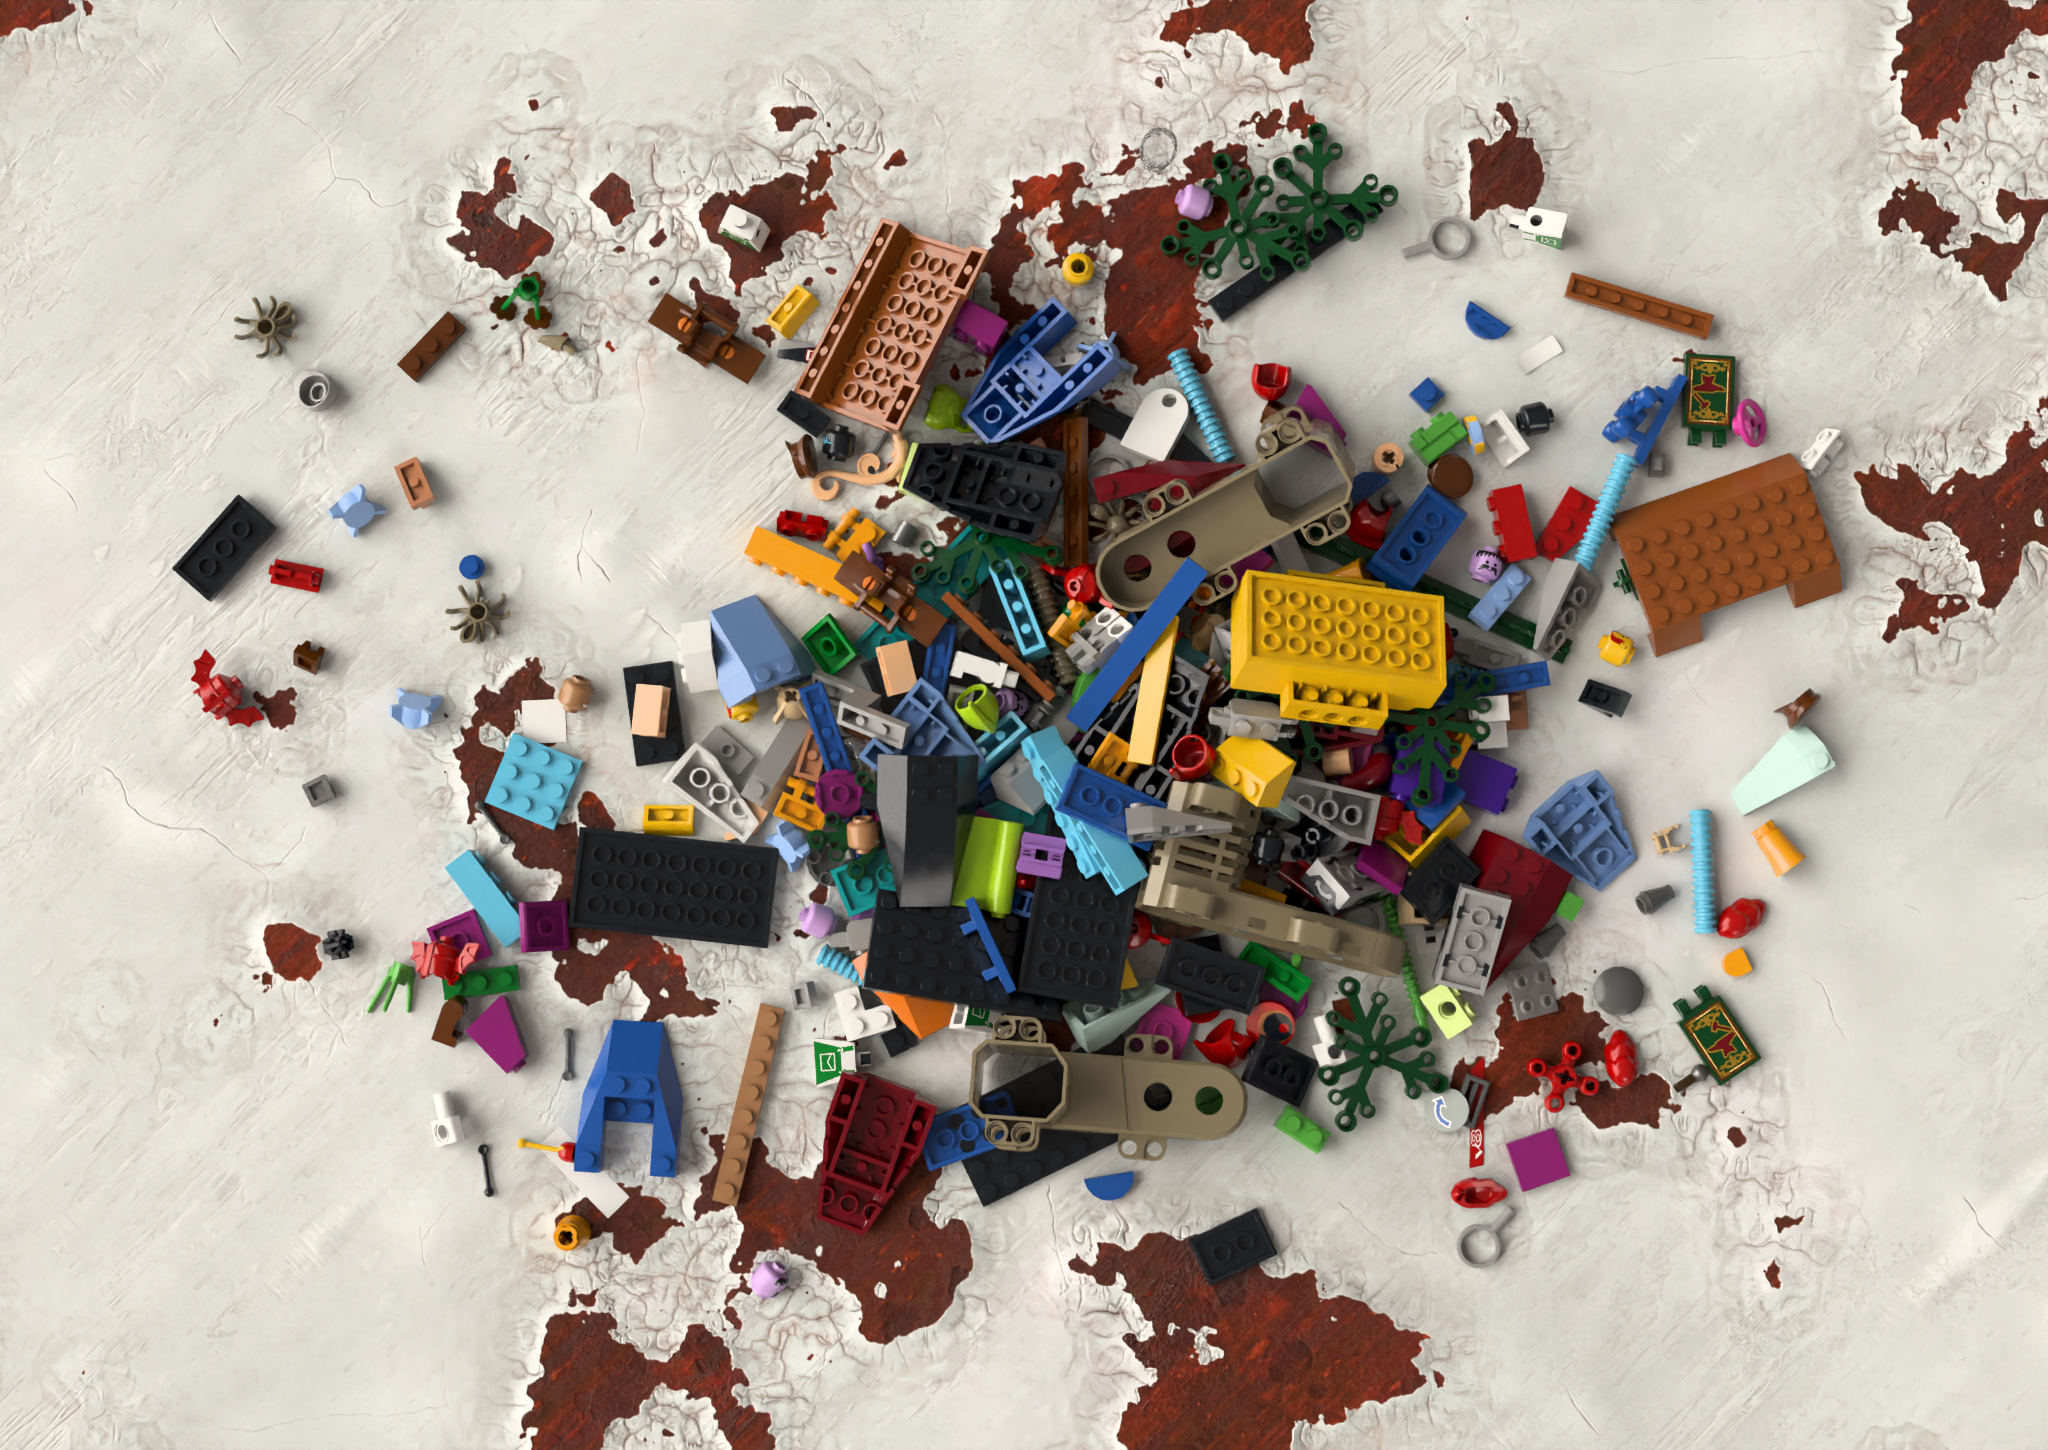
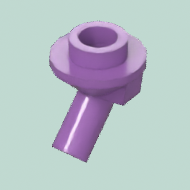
M871 541L862 544L867 560L884 572V560L880 556H876Z

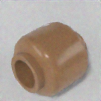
M574 674L572 677L564 680L558 700L564 705V710L577 713L578 710L588 709L595 689L591 685V680Z
M862 815L853 817V821L847 824L848 846L856 849L858 854L871 853L872 849L880 844L879 823L873 820L872 816Z

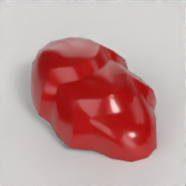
M1738 899L1721 913L1717 933L1729 939H1738L1748 935L1750 931L1755 930L1761 924L1762 917L1766 912V903L1761 899Z
M1620 1029L1613 1032L1609 1042L1604 1046L1605 1069L1613 1082L1620 1087H1626L1637 1076L1639 1069L1637 1045L1631 1040L1628 1033Z
M1472 1177L1456 1183L1452 1188L1451 1198L1455 1203L1465 1208H1489L1494 1203L1506 1198L1508 1193L1502 1184L1495 1182L1492 1178L1478 1179Z

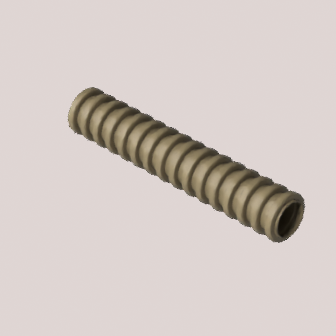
M1042 564L1028 567L1030 575L1026 581L1030 583L1028 586L1029 589H1032L1030 595L1034 597L1033 604L1037 606L1035 611L1039 612L1037 618L1041 619L1040 626H1043L1042 631L1046 635L1045 638L1051 651L1049 656L1053 658L1051 659V663L1055 665L1053 670L1057 671L1055 675L1056 678H1059L1057 683L1059 686H1066L1075 683L1079 676L1075 674L1077 672V669L1073 667L1075 663L1071 661L1065 652L1067 647L1047 634L1060 616L1057 615L1059 610L1055 608L1057 603L1053 602L1054 594L1050 592L1052 587L1048 586L1050 580L1046 579L1048 574L1041 568Z

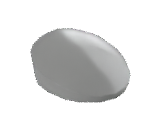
M307 369L301 371L294 379L293 395L296 401L305 408L314 412H322L334 404L337 398L336 384L321 371Z

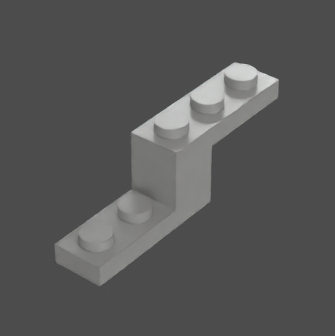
M820 670L812 673L811 684L822 681L829 702L839 707L838 724L869 737H874L901 750L907 747L911 724L879 712L882 695Z

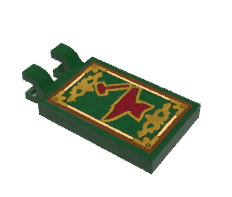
M1686 353L1684 355L1683 376L1688 379L1682 388L1681 428H1688L1687 446L1697 447L1698 444H1701V431L1713 432V448H1722L1723 445H1726L1725 431L1733 429L1735 356Z
M1699 985L1693 989L1701 1001L1699 1005L1691 1009L1687 1001L1681 998L1672 1003V1005L1682 1017L1681 1020L1676 1022L1703 1064L1707 1067L1716 1084L1721 1086L1762 1058L1720 995L1712 998L1707 986Z

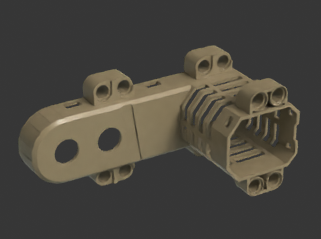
M1291 404L1268 416L1263 421L1261 432L1255 441L1258 454L1253 463L1196 494L1193 493L1189 484L1182 479L1171 480L1147 494L1143 501V510L1148 520L1114 538L1099 557L1096 567V579L1104 598L1114 607L1124 611L1147 610L1187 558L1173 555L1168 547L1170 535L1179 530L1187 531L1194 537L1196 542L1195 549L1189 557L1208 571V574L1191 595L1199 605H1208L1235 590L1239 576L1233 565L1234 563L1300 529L1308 543L1321 545L1348 530L1351 523L1350 512L1354 501L1351 490L1356 466L1334 425L1331 422L1317 418L1310 420L1301 405ZM1293 410L1298 411L1301 414V420L1298 421L1295 418L1287 417V414ZM1268 423H1275L1269 428H1265ZM1261 438H1263L1266 442V445H1264L1263 447L1260 443ZM1309 440L1325 443L1346 482L1295 509L1276 502L1259 473V467ZM1175 485L1182 487L1184 495L1182 497L1173 496L1171 487ZM1149 499H1159L1162 507L1160 509L1151 508L1148 503ZM1344 516L1346 517L1347 521L1344 525L1339 526L1333 523ZM1314 526L1323 529L1324 534L1319 538H1315L1310 534L1309 530ZM1141 554L1150 561L1152 566L1151 573L1145 580L1134 581L1125 574L1124 563L1131 555ZM1225 574L1230 575L1234 583L1224 585L1220 581V577ZM1202 586L1208 587L1211 590V595L1209 597L1200 596L1198 588Z
M1173 781L1162 799L1163 802L1167 803L1166 809L1229 822L1232 825V832L1206 835L1209 836V839L1192 836L1154 840L1152 852L1147 857V861H1149V865L1146 868L1148 876L1141 881L1135 904L1136 909L1146 912L1149 916L1188 927L1197 926L1266 945L1269 949L1289 955L1299 954L1304 959H1317L1379 976L1400 977L1407 943L1403 938L1375 928L1317 912L1305 911L1299 907L1241 892L1242 890L1239 888L1241 882L1245 879L1246 874L1243 872L1249 863L1247 856L1248 852L1252 851L1253 843H1251V840L1256 835L1262 807H1257L1247 799L1242 798V794L1210 784L1201 782L1192 784L1180 781ZM1226 841L1238 844L1240 846L1226 844ZM1180 845L1186 846V847L1193 848V849H1196V850L1204 851V852H1206V853H1205V854L1198 853V852H1195V851H1191V850H1187V849H1184V848H1180L1179 846H1180ZM1222 857L1233 859L1235 861L1222 859ZM1176 861H1180V862H1183V863H1187V864H1191V865H1194V866L1202 867V869H1198V868L1190 867V866L1183 865V864H1180V863H1176ZM1234 928H1235V929H1238V930H1242V931L1249 932L1250 935H1246V934H1243V933L1235 932V931H1234ZM1327 954H1330V955L1337 956V957H1340V958H1343V959H1342V961H1341V960H1337V959H1334V958L1327 957L1326 955H1327Z
M1004 1015L994 1021L992 1039H986L973 1050L968 1104L985 1121V1136L987 1140L1000 1150L1032 1152L1039 1146L1041 1129L1118 1134V1151L1123 1158L1128 1160L1159 1161L1165 1156L1167 1138L1216 1141L1233 1134L1241 1126L1246 1116L1248 1094L1245 1084L1238 1074L1224 1065L1210 1062L1172 1060L1173 1045L1166 1036L1132 1034L1126 1039L1124 1056L1059 1052L1054 1044L1047 1043V1035L1039 1020L1033 1017ZM1007 1021L1012 1024L1004 1026L1000 1033L998 1032V1027L1002 1022ZM1030 1023H1034V1024H1036L1038 1027H1036V1026H1026V1025H1028V1024H1030ZM1012 1030L1008 1035H1004L1007 1031ZM1038 1032L1035 1036L1029 1037L1032 1033ZM1138 1039L1144 1044L1142 1051L1135 1053L1130 1050L1129 1044L1132 1040ZM1159 1041H1164L1168 1044L1169 1050L1165 1054H1158L1154 1050L1155 1044ZM995 1053L1057 1058L1064 1068L1061 1103L1046 1119L983 1114L981 1111L984 1063ZM1153 1083L1165 1084L1172 1092L1171 1104L1163 1111L1151 1110L1144 1102L1145 1090ZM1204 1087H1214L1223 1096L1222 1108L1213 1115L1201 1113L1195 1105L1196 1094ZM1004 1131L1002 1139L996 1140L997 1134ZM1031 1133L1028 1141L1021 1142L1024 1134ZM1129 1140L1137 1145L1135 1153L1131 1155L1125 1154L1122 1150L1123 1143ZM1153 1142L1159 1143L1162 1147L1161 1154L1156 1157L1149 1155L1147 1152L1149 1144Z

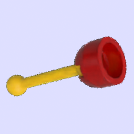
M520 1138L517 1141L519 1148L531 1147L557 1152L561 1160L569 1163H574L576 1143L564 1142L560 1147L527 1142L524 1138Z

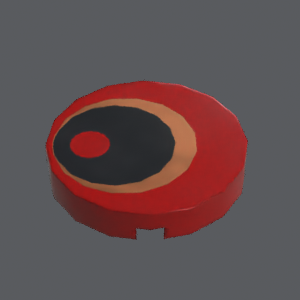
M1271 999L1262 1000L1253 1006L1250 1016L1247 1015L1245 1021L1246 1032L1255 1044L1259 1035L1263 1034L1286 1045L1292 1039L1295 1031V1016L1292 1010L1283 1002L1271 1001Z

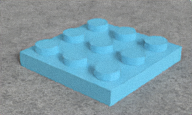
M513 733L485 802L555 830L584 761Z

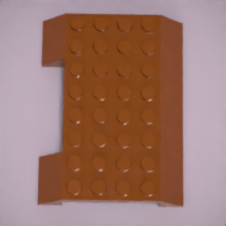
M882 217L794 392L826 410L897 436L905 425L923 389L922 385L963 303L969 298L991 252L973 245L965 249L910 232L899 222Z
M1791 453L1617 513L1612 516L1613 522L1609 523L1611 526L1609 530L1612 541H1618L1651 633H1648L1647 636L1655 657L1703 641L1701 614L1783 585L1787 587L1794 608L1842 592L1840 563L1806 472Z

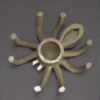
M273 295L270 296L272 305L266 317H263L260 302L256 297H253L252 301L256 306L259 319L255 321L237 316L234 318L235 322L255 325V329L248 334H235V339L246 340L258 333L255 338H260L259 342L265 340L264 352L256 355L259 359L265 358L269 353L270 339L278 348V352L274 354L275 357H281L283 347L276 336L287 341L297 339L296 332L292 336H288L279 331L280 329L294 326L298 319L294 314L292 315L293 311L290 302H282L276 308L277 301ZM292 318L291 322L278 325V323L285 322Z
M1124 498L1120 499L1118 513H1116L1111 502L1105 503L1112 515L1108 513L1103 505L1094 504L1088 507V513L1091 517L1107 522L1105 524L1088 521V527L1095 526L1108 529L1103 534L1090 539L1091 544L1106 538L1110 534H1112V541L1117 535L1126 532L1128 529L1130 530L1131 527L1129 525L1144 522L1139 519L1128 520L1135 511L1141 510L1144 512L1143 506L1132 507L1123 515L1125 507Z
M477 579L475 581L477 585L475 602L472 603L464 587L459 585L458 590L461 592L469 608L446 609L445 611L446 614L468 613L459 624L450 626V630L457 631L471 620L461 631L460 640L462 643H469L477 638L478 624H480L481 635L476 643L482 644L486 636L485 622L494 630L493 638H498L499 629L489 618L504 620L511 615L510 610H507L504 615L491 613V611L504 604L507 598L505 593H502L501 600L494 605L489 606V600L485 604V598L480 602L482 585Z

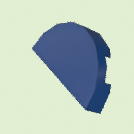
M1469 301L1465 310V321L1468 329L1475 336L1484 340H1495L1504 336L1511 329V327Z
M1363 472L1355 476L1351 490L1354 500L1353 508L1364 498L1368 499L1390 480L1383 474L1375 472Z
M1134 1171L1086 1178L1084 1181L1087 1189L1093 1196L1101 1200L1113 1201L1123 1197L1130 1190Z

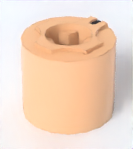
M1393 443L1380 445L1372 455V468L1376 473L1383 474L1384 476L1394 474L1403 463V452L1400 447Z
M1352 747L1324 752L1322 756L1323 773L1326 776L1353 774L1354 758Z

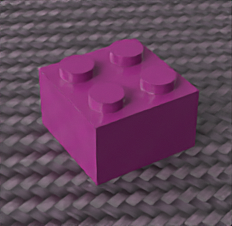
M967 299L963 303L950 332L953 334L952 338L963 345L966 343L975 347L974 350L982 356L987 357L989 354L994 357L1008 332V321Z

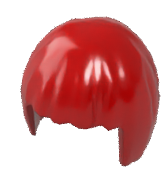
M1255 363L1251 374V384L1254 392L1266 401H1274L1282 397L1291 384V367H1285L1276 363Z

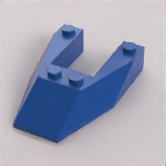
M1053 296L998 349L960 415L987 445L988 442H998L1001 444L1055 416L1105 387L1123 370L1099 343L1085 354L1063 377L1053 369L1043 356L1078 323Z
M613 1020L583 1092L575 1147L574 1171L592 1173L603 1171L607 1121L653 1124L650 1176L673 1178L678 1176L684 1099L664 1023Z

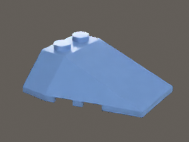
M756 595L710 611L712 638L715 647V665H717L718 674L717 683L728 709L751 701L754 694L793 679L795 684L812 677V673L817 670L809 652Z
M921 677L890 715L911 724L907 747L901 750L873 737L858 756L876 772L877 754L942 756L978 754V768L985 760L942 694Z
M1598 770L1568 780L1531 813L1522 836L1535 853L1551 860L1599 892L1636 859L1628 832L1624 829L1621 820L1620 809L1617 808L1614 799L1613 788Z

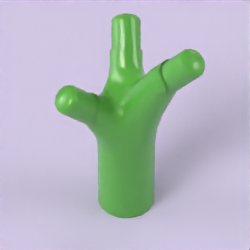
M1293 954L1290 966L1303 974L1302 963L1304 959L1299 954Z

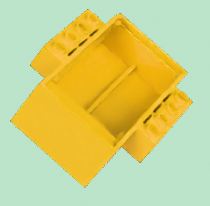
M1288 569L1285 575L1247 570L1231 599V688L1279 694L1280 717L1379 730L1388 717V709L1403 711L1413 708L1431 709L1447 686L1444 596L1385 588V582Z

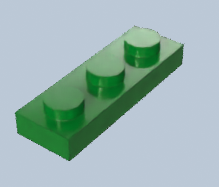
M1249 941L1238 956V958L1266 967L1267 970L1263 980L1298 1003L1313 984V980L1255 942Z
M518 965L466 972L465 975L460 974L455 986L447 985L448 981L442 979L444 1000H449V998L455 995L467 998L521 990Z

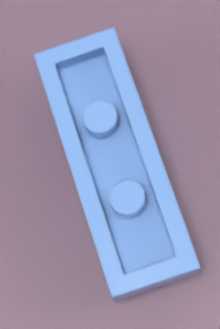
M1512 563L1467 617L1487 632L1532 578Z

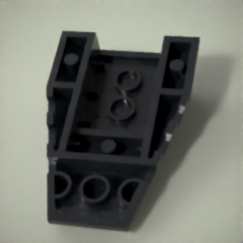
M988 442V445H974V443H963V445L919 443L902 488L988 533L1035 543L1048 532L1064 487L1067 454L1063 451L1022 442H1010V444Z
M1174 653L1154 766L1141 764L1138 770L1135 769L1127 781L1129 783L1128 786L1161 800L1174 780L1169 773L1170 768H1175L1172 759L1173 749L1182 737L1191 734L1211 678ZM1141 679L1134 683L1120 700H1116L1102 717L1099 716L1093 722L1074 751L1078 757V763L1086 767L1088 766L1109 731L1130 744ZM1124 761L1115 773L1117 776H1119L1126 765Z
M877 754L876 807L882 825V833L885 838L887 855L891 864L893 881L900 907L951 906L977 808L978 754H952V756Z

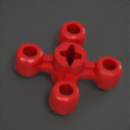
M1569 1040L1563 1043L1561 1047L1562 1060L1556 1066H1549L1543 1059L1536 1057L1531 1058L1526 1064V1070L1530 1076L1536 1078L1546 1077L1551 1081L1552 1090L1544 1098V1107L1551 1113H1558L1563 1110L1565 1106L1564 1093L1571 1087L1578 1088L1581 1093L1587 1096L1595 1095L1599 1091L1600 1084L1595 1077H1582L1574 1071V1063L1582 1054V1047L1576 1041ZM1571 1046L1575 1048V1052L1572 1055L1568 1052ZM1536 1063L1540 1065L1538 1072H1535L1533 1069ZM1565 1071V1075H1567L1570 1078V1080L1561 1081V1079L1558 1078V1076H1556L1555 1074L1564 1073ZM1591 1081L1592 1088L1587 1090L1586 1084ZM1556 1098L1557 1106L1552 1107L1551 1101Z

